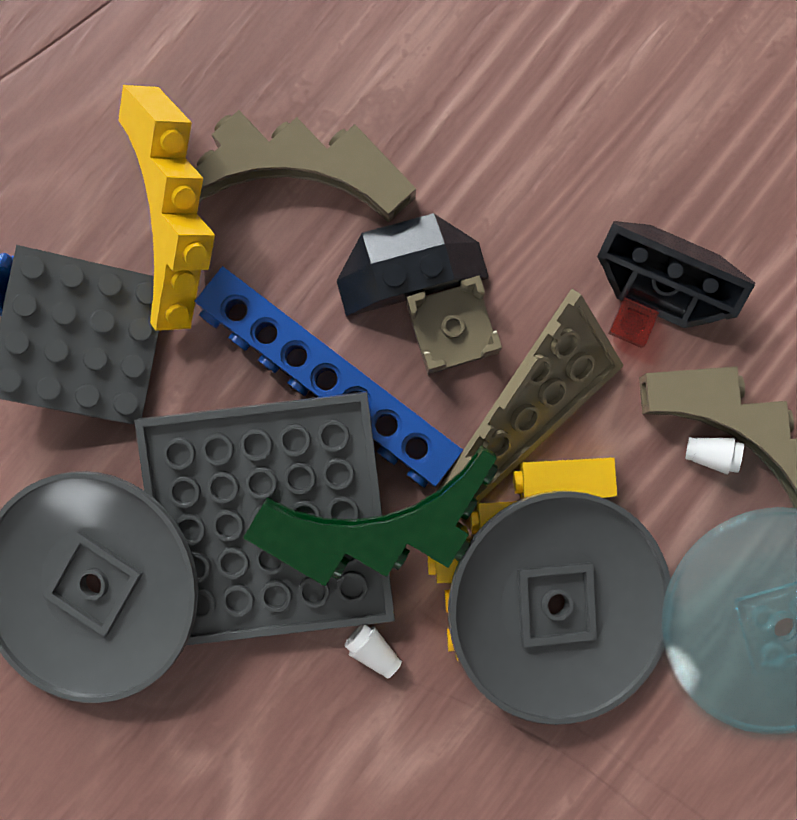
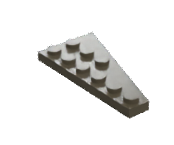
M574 289L570 290L436 492L465 467L482 445L495 453L497 459L494 464L498 466V470L489 485L486 487L481 484L474 495V498L478 500V504L624 366L580 293Z

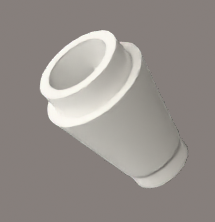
M689 437L685 459L692 460L695 463L726 475L729 474V471L738 473L741 466L744 443L735 442V438Z
M360 625L345 643V647L350 651V657L382 674L387 679L401 666L402 661L397 657L375 626L370 628L368 625Z

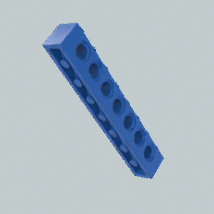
M222 266L194 301L202 309L199 313L202 319L216 329L222 324L232 333L228 338L244 351L252 347L260 353L261 356L258 361L274 374L280 369L291 378L287 384L304 397L308 392L316 397L368 392L373 441L380 445L377 453L393 465L399 460L410 468L407 476L421 487L425 488L429 483L435 488L462 453V448ZM237 304L246 305L248 311L244 319L240 321L230 320L229 312L233 306ZM271 326L276 328L277 337L272 343L262 344L259 342L258 335L264 327ZM303 349L307 352V360L302 366L292 367L288 364L287 358L292 350ZM331 371L337 375V383L332 389L322 390L317 386V378L322 372ZM389 416L396 420L398 428L393 435L382 436L376 431V423L381 417ZM420 439L427 445L425 457L415 460L407 455L405 447L410 440Z

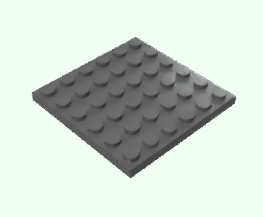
M368 392L134 420L144 491L156 499L175 520L188 543L195 563L198 581V606L195 623L186 645L395 621L390 573L385 577L345 553L344 557L348 558L349 562L338 580L331 577L327 585L323 586L243 539L267 498L295 511L323 518L362 519L382 516Z

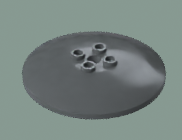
M90 471L67 472L50 476L27 486L12 497L0 510V653L22 677L41 690L63 699L84 703H102L126 698L145 689L168 671L176 662L190 638L198 606V581L195 563L188 543L167 510L156 499L136 485L116 476ZM89 574H94L100 579L101 590L99 593H95L88 588L87 576Z
M552 491L529 496L512 503L489 519L471 539L466 553L459 560L453 575L448 600V623L453 648L459 663L475 687L499 708L516 717L536 723L553 725L572 724L598 717L614 709L634 694L654 670L668 640L673 615V591L668 566L657 542L647 528L636 517L619 505L595 495L575 491ZM556 594H562L565 601L563 609L556 614H550L548 610L550 598Z

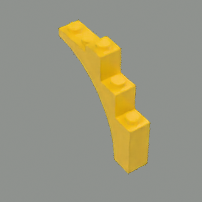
M123 85L118 121L128 134L139 161L149 202L153 233L154 286L150 324L155 331L191 329L195 308L194 301L197 297L201 270H209L215 234L197 214L203 177L186 159L192 122L159 87Z
M615 457L522 462L519 464V471H513L514 493L521 494V499L552 491L583 492L601 498L617 496ZM517 501L478 503L477 511H473L470 515L471 533L476 534L489 519ZM427 556L428 575H436L437 583H452L459 561L454 559L449 568ZM450 589L444 590L446 613H448ZM447 628L448 652L455 650L449 628Z

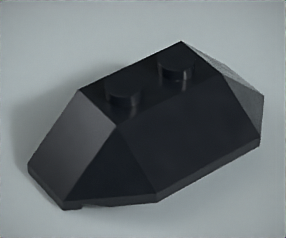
M433 213L362 232L337 279V285L346 317L404 302L408 296L425 292V295H430L460 286L461 281L480 275L481 280L488 279L489 276L479 242Z
M613 221L597 255L617 299L683 328L709 324L725 318L726 320L737 318L755 286L753 280L721 255L648 224Z

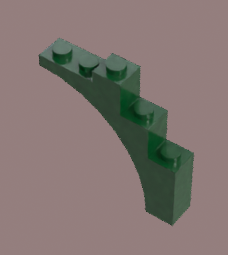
M481 445L465 467L440 490L415 505L382 516L362 519L323 518L295 511L267 498L243 539L323 586L327 585L331 577L339 579L349 562V559L344 557L345 553L387 577L392 568L399 570L404 564L410 552L409 549L405 548L407 544L449 568L454 559L459 561L464 556L470 540L467 539L469 536L468 528L458 521L460 518L465 520L469 518L478 502L474 498L481 484L487 487L498 470V466L494 464L497 457L494 452Z

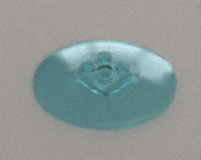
M775 507L746 512L719 524L707 532L692 546L677 566L670 580L663 604L662 636L665 652L680 684L687 694L707 713L728 725L749 732L777 735L797 733V508ZM784 618L792 619L793 628L791 632L785 636H777L775 634L777 622Z

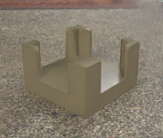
M480 275L461 281L460 287L429 296L422 292L407 297L406 306L428 375L499 354L502 349L497 330L493 331L483 300L485 291Z

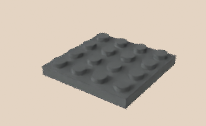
M16 245L0 320V400L135 425L134 420L142 418L159 333V330L155 331L150 324L154 276Z

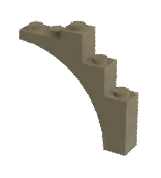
M238 110L232 116H224L216 124L215 132L211 135L218 149L215 151L209 150L202 155L197 162L198 167L195 168L203 177L199 203L205 198L233 185L257 179L282 177L313 180L344 190L368 204L387 222L394 219L416 198V188L355 124L348 131L342 129L337 132L330 140V147L327 149L297 117L291 123L284 122L278 126L272 134L273 139L268 141L243 113Z
M737 366L646 373L639 377L642 414L673 415L700 421L726 432L739 442L744 443L774 473L789 496L797 516V438L791 439L790 432L794 429V416L792 411L788 410L787 401L741 404V398L745 395V383L743 377L738 376Z

